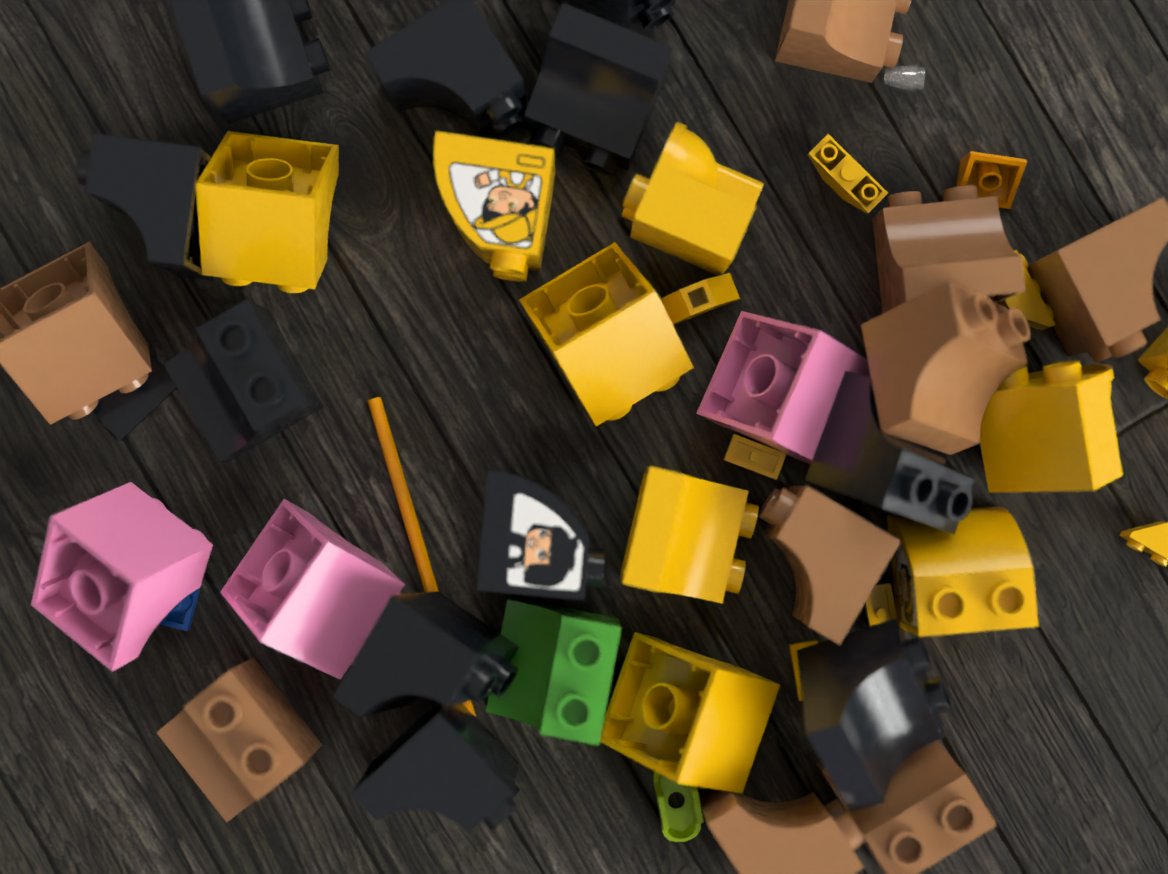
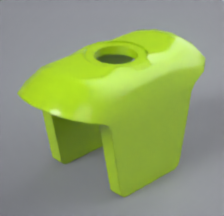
M654 772V787L664 836L673 842H685L693 839L698 835L701 830V823H703L697 786L679 784ZM674 792H679L684 796V804L679 808H673L668 803L670 794Z

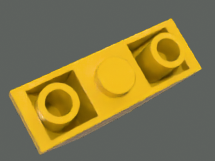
M829 134L808 153L822 179L843 200L868 214L888 194Z
M1017 249L1014 250L1015 253L1022 257L1025 292L997 304L1007 309L1016 308L1026 319L1028 326L1044 330L1056 325L1053 321L1054 313L1051 307L1045 304L1040 296L1041 288L1038 282L1032 279L1027 271L1028 263L1025 257L1019 254Z
M727 273L682 288L661 298L660 301L672 325L739 300L740 297L731 274Z
M1159 521L1121 532L1119 536L1127 540L1126 545L1138 552L1144 550L1152 555L1150 557L1152 561L1161 566H1167L1168 522Z

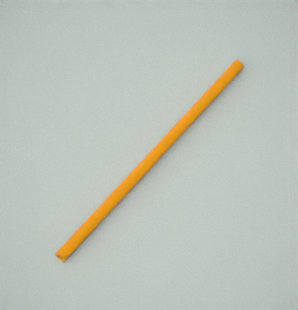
M381 397L367 400L424 592H439ZM472 701L462 703L476 717Z

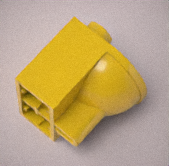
M677 122L651 180L639 174L635 175L624 200V209L621 217L633 221L630 238L718 276L723 275L735 256L755 210V204L764 183L716 163L706 143L695 133L686 129L687 125Z
M1066 361L1044 366L1042 371L1028 373L1027 366H1023L1001 383L987 404L980 427V445L989 493L1093 491L1122 476L1110 402L1111 380L1114 378L1112 366L1105 364L1080 365V361Z

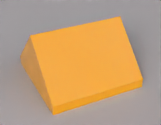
M970 151L960 160L957 187L977 186L978 198L997 196L998 207L1010 209L1027 160Z

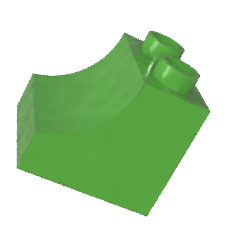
M509 597L507 599L501 635L519 646L510 662L518 667V673L509 689L502 696L497 697L493 693L489 696L486 712L528 724L536 728L542 735L599 745L621 631L619 618Z

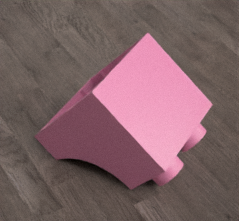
M741 311L696 414L722 427L784 452L797 460L811 464L845 371L871 377L869 363L866 358L820 330Z
M129 482L51 516L31 605L107 668L114 671L139 657L143 646L161 620L181 600L200 588L213 544L199 530L192 529L168 511L161 501L151 498L132 482Z
M283 499L220 593L260 642L341 680L355 660L392 595H400V591L405 584L381 561L339 536L309 512Z

